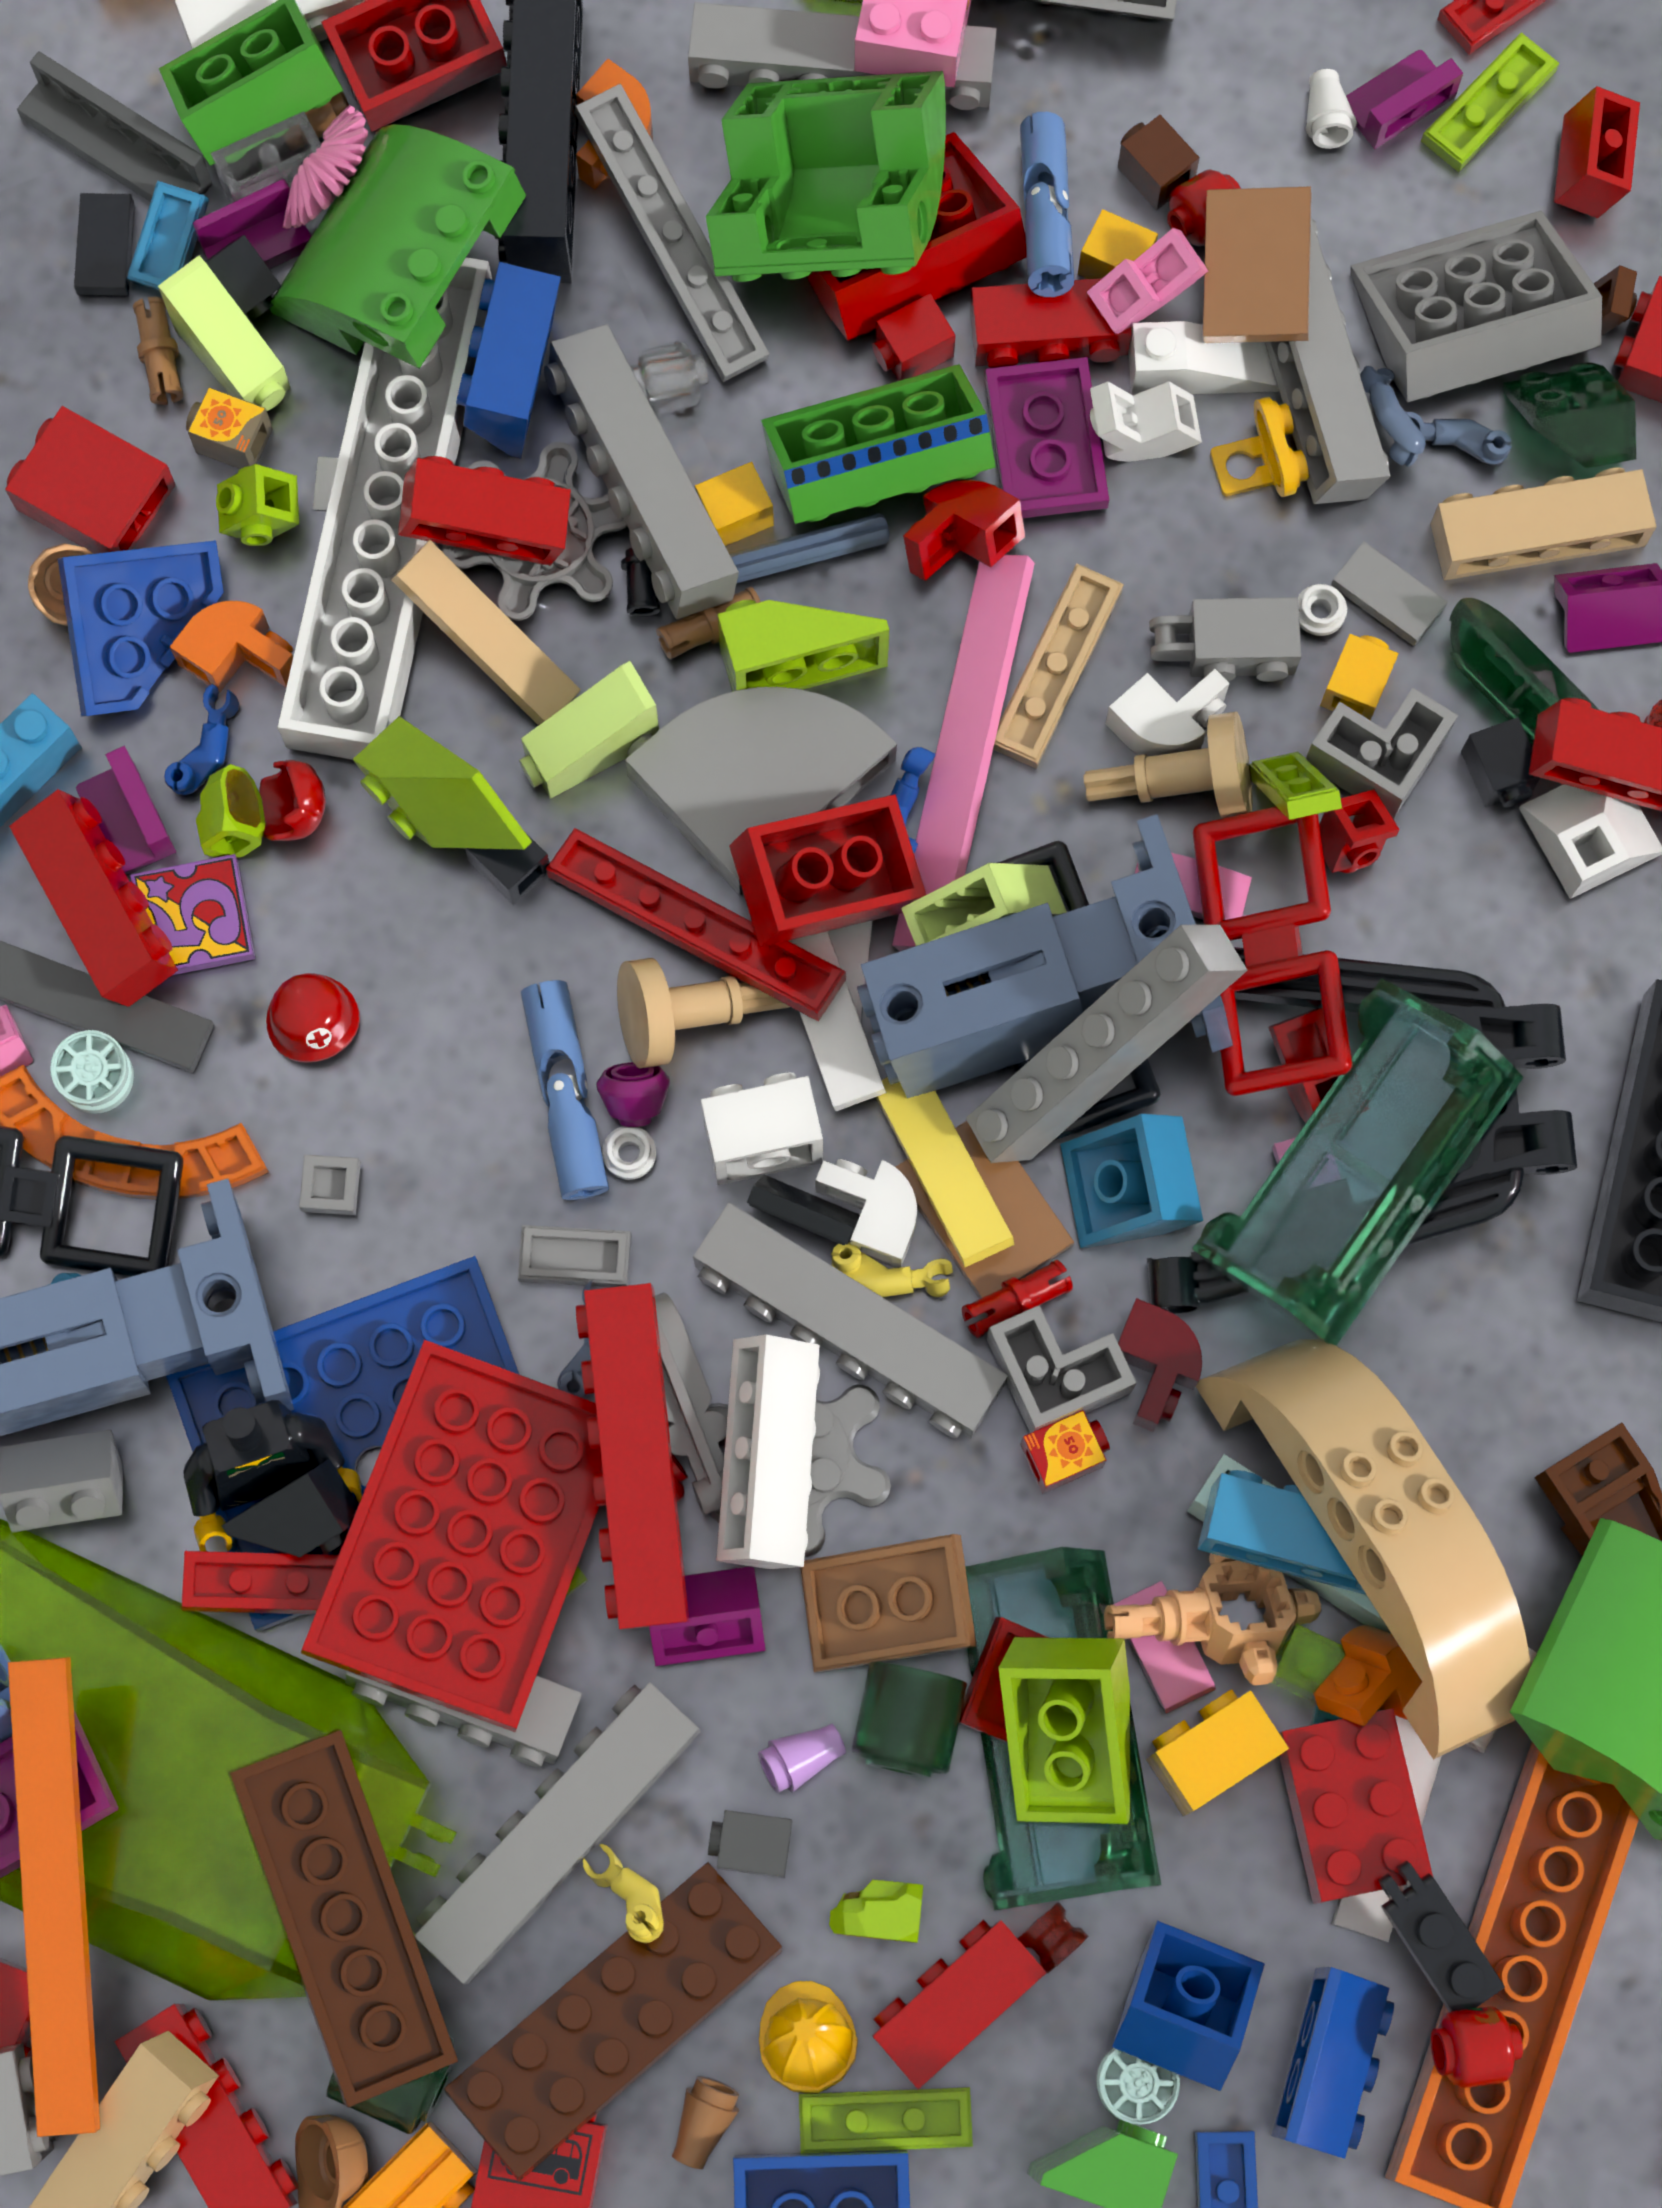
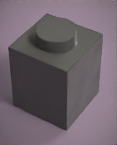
M725 1810L723 1822L712 1821L708 1855L718 1857L717 1868L721 1870L785 1878L793 1821L787 1818Z

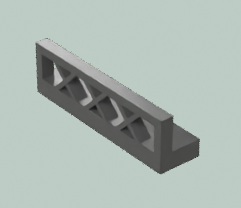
M38 51L32 58L30 65L38 83L17 108L18 114L23 121L150 202L157 181L205 195L213 185L202 154L42 52Z

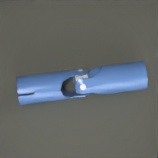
M1036 112L1032 114V117L1030 115L1027 116L1020 125L1022 179L1026 210L1025 236L1028 286L1032 292L1039 296L1057 297L1068 292L1074 285L1072 231L1067 212L1069 207L1065 123L1055 113Z
M560 980L530 985L521 991V997L541 1095L549 1108L548 1132L561 1197L564 1200L594 1197L607 1192L609 1186L596 1122L590 1110L585 1106L584 1099L588 1095V1084L567 982ZM563 1059H571L576 1075L557 1073L549 1079L550 1070L555 1063Z

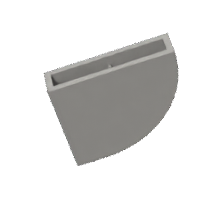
M756 687L736 690L703 701L678 715L656 734L642 735L629 748L627 752L629 757L625 759L627 775L633 783L740 896L743 890L729 845L749 827L844 806L896 761L897 743L868 717L833 698L802 689Z

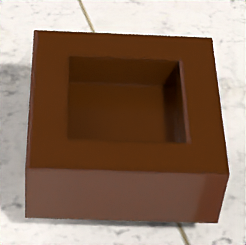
M1619 265L1594 283L1602 295L1601 336L1621 323L1626 322L1633 314L1637 303V294L1634 293L1637 271Z

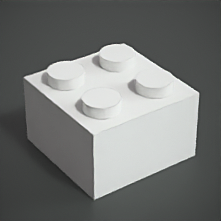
M791 1072L776 1074L764 1079V1086L743 1090L740 1084L726 1085L710 1092L711 1097L701 1099L704 1127L718 1186L759 1177L763 1174L768 1175L823 1162V1137L809 1076L796 1078L795 1073Z

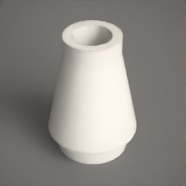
M1333 69L1318 70L1309 78L1310 94L1306 132L1313 139L1316 146L1325 149L1337 148L1351 140L1357 121L1340 84L1339 74Z

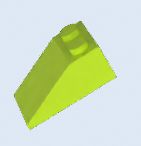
M742 600L728 606L725 610L726 612L717 614L720 652L732 692L756 687H786L804 690L888 666L890 629L885 619L774 600H766L756 603L754 600Z
M400 716L353 758L365 775L360 781L363 788L380 805H383L385 802L388 804L393 812L387 818L408 840L416 835L432 848L525 850L532 843L479 770Z
M1014 1637L999 1666V1676L1017 1821L1128 1824L1130 1820V1685L1125 1639Z

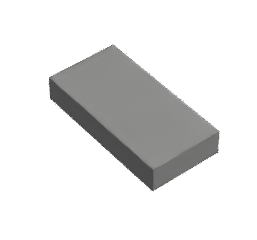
M1365 541L1359 546L1331 583V586L1413 646L1418 643L1448 603L1444 598Z
M522 1225L518 1280L519 1282L584 1286L590 1280H593L591 1286H628L631 1232Z

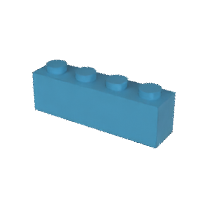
M33 693L0 724V827L82 748L71 728Z
M1232 1470L1229 1475L1220 1474L1211 1487L1197 1550L1366 1595L1296 1485H1286L1284 1489L1262 1484L1263 1478L1259 1475L1241 1470Z

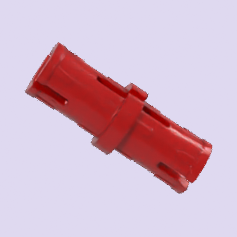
M1054 1260L1049 1265L1020 1280L1012 1277L1001 1283L1002 1289L971 1304L962 1306L964 1321L982 1313L986 1314L985 1318L967 1326L969 1331L976 1338H980L988 1332L989 1327L1046 1303L1062 1294L1071 1292L1073 1284L1070 1276L1051 1285L1048 1283L1050 1279L1066 1272L1067 1269L1059 1260Z

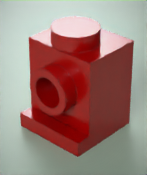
M1375 789L1341 798L1342 809L1324 812L1319 826L1324 861L1332 873L1337 871L1353 873L1358 869L1371 865L1380 857L1386 840L1397 836L1400 829ZM1355 816L1353 822H1351L1349 817Z

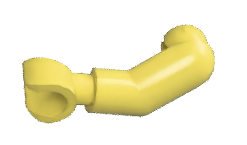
M850 1242L847 1245L837 1244L831 1253L832 1266L881 1297L914 1293V1289L924 1287L929 1295L938 1298L943 1297L950 1290L949 1279H931L938 1274L949 1275L953 1272L952 1263L947 1259L933 1260L923 1269L911 1270L910 1266L888 1269L861 1252L857 1246L851 1245Z
M599 1844L610 1859L609 1867L604 1873L597 1874L585 1858H583L585 1872L597 1886L603 1888L611 1886V1890L626 1901V1929L634 1940L641 1943H649L656 1940L663 1932L664 1927L660 1895L657 1887L633 1870L623 1868L621 1861L607 1845Z

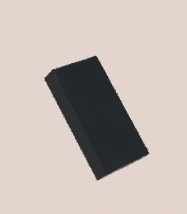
M80 193L74 288L77 295L128 296L129 280L127 276L131 261L134 200L131 194Z
M765 1174L753 1185L747 1201L751 1207L841 1245H847L850 1242L860 1217L858 1213Z

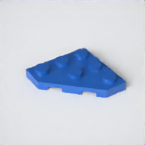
M216 540L58 558L81 717L139 709L150 694L149 690L165 668H169L175 660L170 645L193 616L202 609L215 604L224 593Z

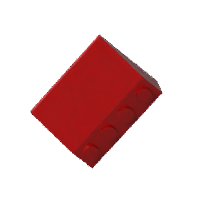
M952 132L946 135L944 172L937 218L929 242L915 267L904 273L894 275L884 274L881 272V268L862 269L859 273L847 277L833 276L831 271H813L806 277L827 315L848 341L859 335L871 332L876 328L877 320L930 293L934 300H937L1027 258L1026 236L1020 207L959 136Z

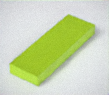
M1521 32L1423 133L1421 142L1457 172H1460L1554 75L1559 62Z
M1299 752L1256 760L1249 764L1252 782L1289 820L1342 809L1339 789Z
M970 2087L799 2094L801 2154L973 2147Z

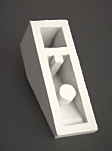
M1187 321L1133 323L1132 335L1128 351L1131 395H1136L1168 381L1192 395L1280 392L1265 342L1204 343L1203 325Z

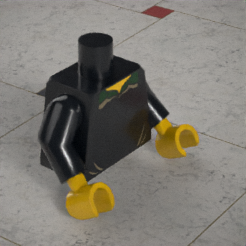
M271 1400L248 1409L242 1407L234 1408L228 1411L224 1417L206 1423L202 1426L204 1443L195 1448L183 1470L192 1513L200 1518L194 1526V1535L200 1551H207L205 1543L213 1536L223 1537L227 1551L232 1547L231 1536H228L222 1527L226 1522L220 1515H216L219 1509L223 1512L266 1497L329 1458L350 1492L356 1495L358 1503H360L362 1498L360 1476L356 1471L342 1467L345 1459L326 1423L316 1416L292 1412L279 1400Z

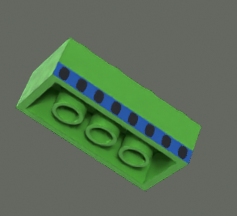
M960 364L761 420L772 473L795 524L805 521H820L827 518L830 514L854 507H869L882 499L896 495L919 493L932 485L953 479L972 478L981 471L996 467L987 413Z

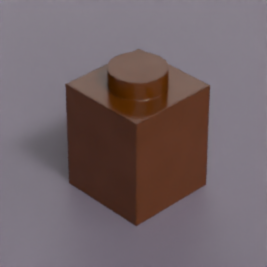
M1161 114L1146 125L1143 122L1136 124L1121 140L1117 168L1156 211L1169 202L1170 194L1175 187L1197 174L1200 157Z

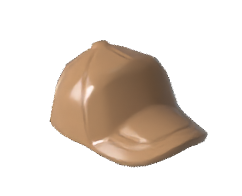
M308 2116L302 2121L295 2138L299 2208H341L343 2202L358 2192L368 2181L366 2141L352 2123L337 2116Z

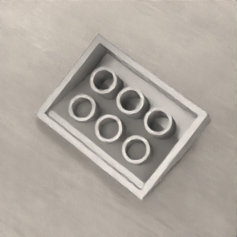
M1542 210L1350 265L1351 276L1387 369L1393 371L1395 375L1393 380L1407 402L1428 398L1441 392L1469 384H1476L1486 379L1517 370H1524L1534 365L1565 356H1572L1601 346L1602 295Z

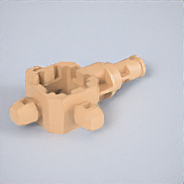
M1212 1553L1209 1555L1210 1567L1202 1576L1195 1590L1180 1592L1178 1590H1168L1165 1596L1154 1597L1152 1604L1107 1605L1105 1607V1630L1113 1629V1631L1107 1633V1638L1131 1639L1155 1635L1158 1641H1170L1174 1646L1183 1645L1185 1642L1200 1641L1203 1653L1220 1665L1239 1663L1244 1677L1252 1685H1265L1273 1682L1278 1667L1276 1656L1284 1646L1292 1626L1311 1623L1318 1618L1321 1612L1318 1594L1315 1591L1304 1588H1289L1288 1590L1282 1572ZM1244 1593L1247 1601H1256L1257 1608H1266L1263 1615L1264 1622L1249 1623L1246 1630H1241L1239 1622L1230 1623L1228 1615L1220 1616L1223 1607L1221 1601L1237 1600L1239 1594Z

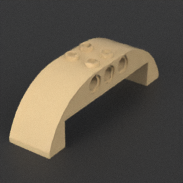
M1299 1339L1199 1380L1196 1388L1223 1431L1254 1419L1422 1680L1421 1685L1403 1709V1713L1433 1760L1515 1721L1510 1710L1529 1672L1531 1662L1525 1628L1511 1584L1487 1533L1409 1414L1378 1376L1356 1357L1336 1345L1318 1339Z

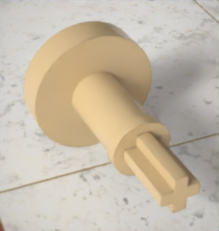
M1238 712L1209 715L1207 724L1208 748L1147 756V754L1136 755L1133 765L1085 771L1084 785L1088 802L1138 795L1140 802L1144 803L1153 801V798L1214 790L1221 818L1252 812L1253 796L1250 763L1244 729Z
M654 958L624 961L618 972L617 1001L620 1025L627 1051L631 1060L638 1068L667 1065L671 1062L675 1047V1030L726 1023L727 1025L739 1024L742 1021L743 1014L790 1007L747 983H738L734 976L721 977L718 981L668 988L663 970Z

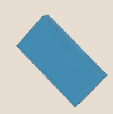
M157 181L127 276L130 282L159 291L158 285L190 262L198 238L193 222L205 216L209 199L205 195Z

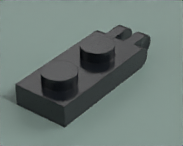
M1406 1860L1397 1866L1400 1875L1408 1885V1888L1404 1891L1400 1890L1388 1873L1378 1879L1380 1886L1389 1898V1901L1381 1906L1382 1910L1449 2012L1477 2008L1505 1988L1442 1889L1429 1873L1420 1878L1413 1866Z

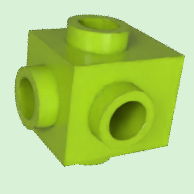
M253 464L239 469L237 474L217 484L216 507L219 516V533L240 538L241 542L245 545L263 546L271 543L274 537L299 525L297 475Z

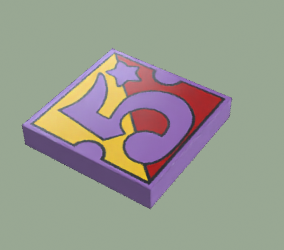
M235 854L130 874L131 882L143 892L149 903V907L145 911L150 920L166 934L172 944L173 949L169 954L179 970L173 975L256 959L239 863Z

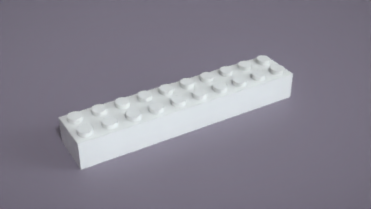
M466 257L435 307L445 322L446 327L420 369L366 342L364 344L278 723V730L286 748L353 760L356 755L401 715L423 611L391 579L428 542L398 535L404 476L417 458L423 459L427 456H440L451 460L453 465L456 464L465 414V406L456 404L462 374L473 375L476 358L468 357L474 325L483 328L485 325L488 311L480 310L479 303L485 278L492 280L489 261Z

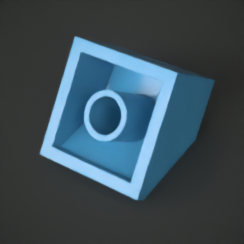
M1139 1114L1060 1144L1080 1248H1091L1160 1236L1203 1221L1182 1116Z

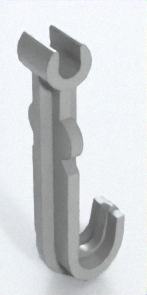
M663 1292L655 1295L668 1422L674 1424L669 1427L671 1451L675 1456H687L696 1481L692 1482L693 1491L704 1516L719 1510L721 1506L724 1457L718 1442L726 1436L727 1420L724 1415L717 1411H706L712 1399L711 1393L678 1310L669 1295Z

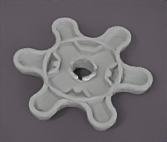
M554 442L543 448L537 470L530 477H527L546 478L553 481L556 487L571 489L565 550L551 566L443 544V553L459 569H467L482 564L491 565L499 569L503 575L504 582L502 590L498 595V606L509 619L514 621H521L530 617L536 609L540 591L551 584L563 583L569 585L577 592L579 597L590 602L601 601L612 591V575L607 568L599 564L594 558L592 547L600 535L620 531L626 528L627 524L624 518L618 519L614 515L609 503L608 494L598 498H587L576 491L572 480L578 467V456L576 450L565 442ZM486 460L476 461L468 467L469 469L477 467L499 469L496 464Z
M853 1385L832 1401L816 1400L814 1417L816 1433L812 1445L810 1473L812 1488L808 1501L806 1528L808 1544L804 1557L815 1555L821 1550L825 1542L822 1515L825 1507L831 1501L837 1498H849L862 1506L873 1507L883 1503L890 1494L891 1484L886 1472L879 1467L862 1462L856 1456L853 1448V1440L857 1431L864 1425L872 1422L877 1417L880 1409V1402L876 1392L868 1386ZM715 1403L708 1406L706 1411H717L724 1415L727 1420V1404ZM726 1436L718 1442L719 1445L725 1447ZM720 1509L710 1513L712 1518L718 1523Z

